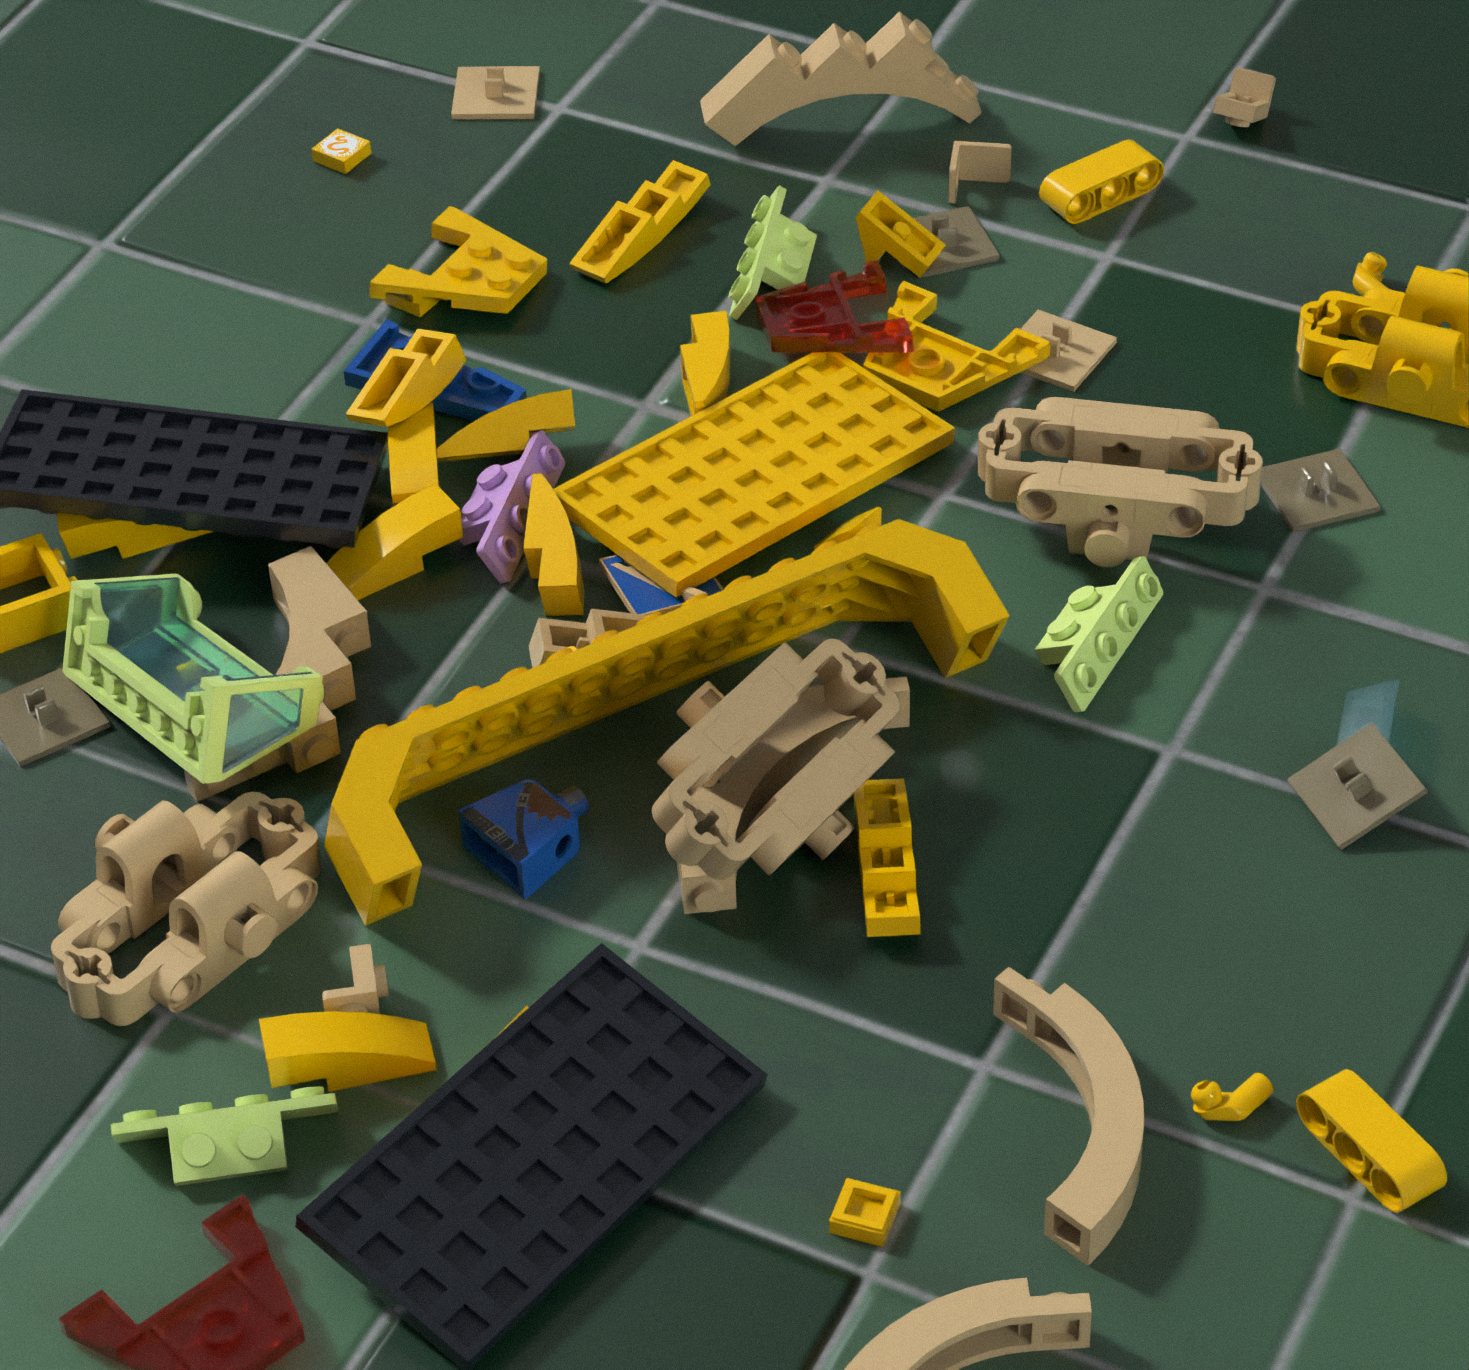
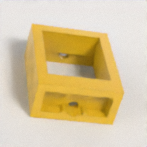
M42 533L0 546V590L42 575L45 576L51 586V589L0 606V653L67 630L71 581H76L77 578L75 576L67 577V567L58 548L51 550Z

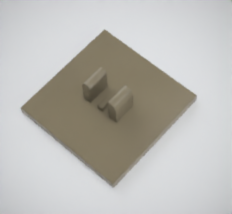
M969 206L913 218L946 244L921 278L1000 260V254Z
M1340 448L1262 467L1261 486L1292 533L1380 511L1379 503Z
M63 667L0 694V741L20 767L111 727L109 720L87 692L66 677L62 671Z
M1372 722L1287 779L1290 786L1340 850L1428 793L1423 784Z

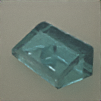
M1389 680L1346 693L1337 745L1371 722L1390 744L1400 680Z

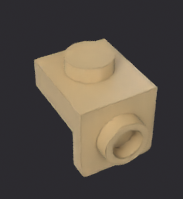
M1236 68L1229 92L1216 96L1213 113L1226 116V123L1239 127H1249L1250 122L1254 123L1267 118L1276 78L1272 75L1244 68Z
M371 944L351 946L349 950L354 987L324 991L322 993L324 1012H367L380 1014L378 997L389 996L385 965L373 964Z

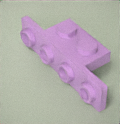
M543 430L532 433L520 460L502 466L495 464L481 472L469 501L462 508L463 538L459 540L463 546L480 541L476 552L500 584L511 581L524 553L523 547L532 474H543L554 489L565 466V460L560 450L550 441Z

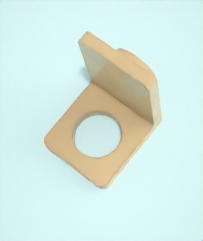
M954 141L949 168V203H956L959 180L1008 183L1011 178V145Z

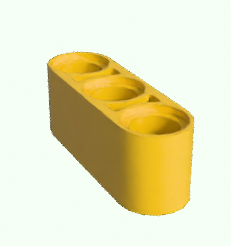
M1124 140L1051 172L1040 186L1039 197L1071 224L1081 223L1152 191L1163 177L1164 164L1134 140Z
M1344 1069L1298 1095L1296 1106L1305 1127L1391 1212H1401L1446 1185L1447 1172L1437 1152L1352 1070Z

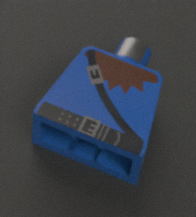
M523 780L458 811L462 847L523 899H526L578 853L580 849L578 818L589 811L588 800L584 793L574 785L554 796L535 780Z

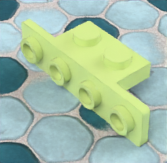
M780 185L770 198L763 195L752 213V218L756 222L752 225L744 240V244L749 247L738 262L736 270L741 274L735 280L728 295L729 298L733 299L729 316L735 320H738L757 295L761 281L793 299L803 289L817 234L808 230L803 224L794 222L780 214L787 189Z
M1144 556L1135 557L1116 585L1096 588L1089 585L1074 591L1069 596L1068 603L1057 619L1048 626L1047 633L1035 648V652L1043 665L1061 663L1054 673V678L1073 712H1083L1086 710L1163 596V589L1159 579Z
M305 1087L291 1091V1099L269 1102L268 1095L266 1094L248 1095L236 1098L235 1107L214 1110L211 1102H197L180 1106L178 1115L157 1117L156 1110L133 1111L123 1114V1122L111 1124V1134L116 1143L169 1136L175 1186L288 1170L282 1120L337 1113L338 1104L335 1093L324 1094L323 1087Z

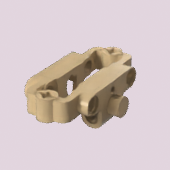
M1048 397L1037 405L1036 410L1005 408L1000 410L995 415L994 422L982 427L978 436V476L985 482V494L994 501L1015 503L1019 513L1028 520L1066 525L1070 554L1086 555L1092 563L1102 567H1115L1123 561L1133 560L1135 557L1144 556L1147 559L1153 534L1192 537L1199 534L1205 524L1237 525L1243 521L1245 511L1252 509L1259 501L1263 462L1260 454L1253 450V439L1245 432L1219 429V424L1214 417L1200 411ZM1021 451L1038 452L1045 456L1073 459V461L1068 460V463L1051 461L1021 462ZM1169 469L1190 472L1210 470L1218 471L1217 482L1202 481L1191 476L1166 474L1165 472H1168ZM1113 505L1116 507V509L1111 510L1106 508L1105 506Z
M837 639L823 641L803 660L784 642L725 697L709 681L705 682L676 712L690 729L657 762L673 779L652 806L654 821L666 833L665 844L671 857L683 865H698L713 879L725 880L732 876L750 857L770 876L804 842L822 860L832 853L855 829L838 809L895 753L878 735L897 714L900 705L898 697L885 684L886 673L879 660L864 652L854 653L845 643ZM818 678L824 684V697L830 708L841 715H855L860 721L840 740L835 737L781 788L750 822L749 828L735 841L728 834L729 823L723 810L708 801L696 802L691 796L702 786L709 788L717 783L766 737L799 700L797 697Z
M248 792L237 797L218 813H215L203 804L194 805L183 813L174 804L162 800L136 821L125 814H117L111 817L102 826L95 840L97 879L66 903L58 919V927L62 933L53 940L51 945L58 984L68 992L71 1010L82 1018L95 1019L102 1017L116 1026H126L136 1022L158 1003L171 1012L179 1013L189 1008L248 959L262 954L269 947L273 939L311 908L318 893V885L314 880L320 874L322 868L317 831L305 822L303 807L297 801L290 798L270 799L260 792ZM252 837L261 842L262 853L266 859L260 866L248 855L236 851ZM169 913L170 931L166 933V940L149 952L139 966L125 978L120 979L115 976L111 958L108 954L130 937L136 939Z

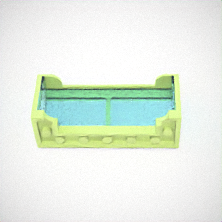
M179 574L71 581L63 673L202 784L225 780L317 725L319 705L324 698L323 676L308 666L297 667L291 674H271L197 620L202 610L200 594L193 588L190 582Z

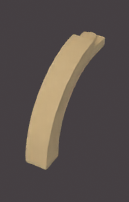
M1008 967L994 979L993 1015L1038 1045L1065 1070L1082 1096L1089 1115L1092 1132L1087 1147L1079 1163L1068 1178L1046 1198L1044 1235L1089 1266L1107 1247L1120 1229L1132 1205L1138 1186L1144 1134V1101L1139 1077L1131 1056L1119 1035L1105 1017L1086 998L1066 983L1050 995L1039 983L1032 979H1026Z
M1027 1277L994 1281L968 1287L928 1302L887 1326L863 1347L844 1370H959L976 1362L1006 1354L1090 1348L1092 1319L1089 1293L1067 1294L1063 1292H1055L1045 1296H1030Z

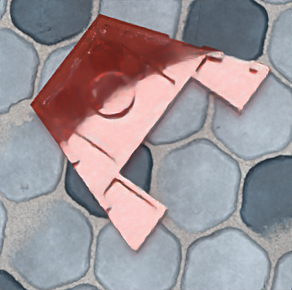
M878 261L862 264L863 272L848 277L844 270L829 274V283L813 288H808V284L803 282L755 297L756 314L771 352L908 353L914 352L913 335L905 317L857 324L847 299L887 293L886 277Z
M243 1194L201 1222L204 1237L230 1262L145 1321L136 1324L102 1289L59 1318L62 1333L67 1338L133 1370H264L305 1341L301 1320L281 1274L274 1265L269 1253L268 1244L253 1216L251 1205Z

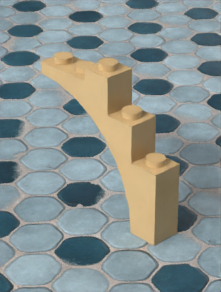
M900 11L867 43L856 32L850 30L847 33L837 24L833 23L801 55L790 43H781L768 34L700 100L705 125L734 146L738 145L760 126L790 110L819 100L851 94H890L915 98L944 108L968 123H971L982 112L977 99L979 92L975 84L965 75L958 77L950 71L947 63L938 54L934 53L931 43L933 36L924 23L918 19L911 21Z
M311 546L269 563L268 567L273 600L289 625V641L282 664L275 676H291L294 670L300 666H308L323 676L324 698L319 705L317 725L221 782L202 784L184 770L188 792L196 802L286 762L297 774L341 754L336 717L332 714L331 710L356 700L352 664L346 657L371 647L367 611ZM253 704L243 716L227 727L222 772H227L291 734V730Z

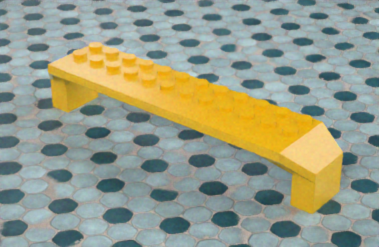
M900 519L882 526L880 523L869 524L858 531L853 538L840 543L837 540L825 542L817 547L811 555L795 561L794 558L783 559L773 565L767 573L751 578L749 575L739 577L718 593L707 596L705 593L697 594L686 600L680 608L664 615L661 611L653 612L643 617L632 628L622 632L617 630L606 631L597 636L590 645L575 651L571 648L562 649L551 655L545 663L529 670L526 667L515 668L506 673L497 683L484 688L480 686L466 688L448 703L438 707L431 704L425 705L410 713L406 720L388 727L387 724H378L367 729L354 744L333 798L324 848L364 925H369L413 906L422 863L395 814L400 802L836 621L912 622L943 676L947 678L987 661L1010 615L966 542Z

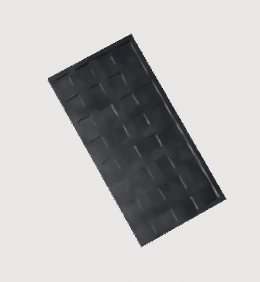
M22 389L0 431V508L15 507L38 510L45 514L66 513L82 515L94 520L108 518L133 521L138 525L158 524L180 527L187 531L208 530L225 532L236 537L248 535L275 538L280 542L300 541L317 543L329 548H354L388 449V433Z
M601 943L297 1214L295 1227L462 1370H470L765 1086L768 1074Z

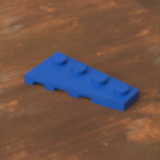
M386 319L343 371L345 385L362 390L389 348L404 350L412 336L408 337L400 333L399 325ZM463 365L454 379L430 403H433L435 411L475 421L483 415L512 402L526 399L527 395L525 388L483 367L472 369Z

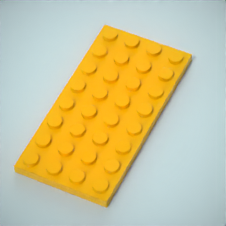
M827 344L559 485L554 490L569 520L677 598L682 595L681 591L690 586L694 588L953 444L955 440V427Z

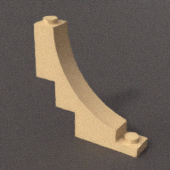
M907 677L887 678L885 684L898 697L900 705L897 714L883 729L909 727L910 689ZM824 685L807 687L797 697L799 700L766 737L717 783L709 788L702 786L691 796L696 802L708 801L723 810L729 823L728 834L735 841L749 828L750 822L781 788L835 737L840 740L860 721L855 715L845 716L831 709L824 697ZM677 862L684 914L737 909V871L725 880H717L708 876L698 865L687 866Z

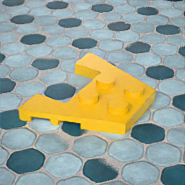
M449 206L432 222L431 238L460 247L432 275H424L388 264L370 281L369 297L386 300L387 293L409 295L412 303L422 304L428 297L439 298L446 301L451 300V308L508 314L547 274V258L463 211Z
M903 281L897 290L896 302L893 308H889L882 331H878L865 359L863 368L915 402L940 412L1046 360L1050 356L1051 342L1016 327L993 350H984L922 324L937 309V294Z

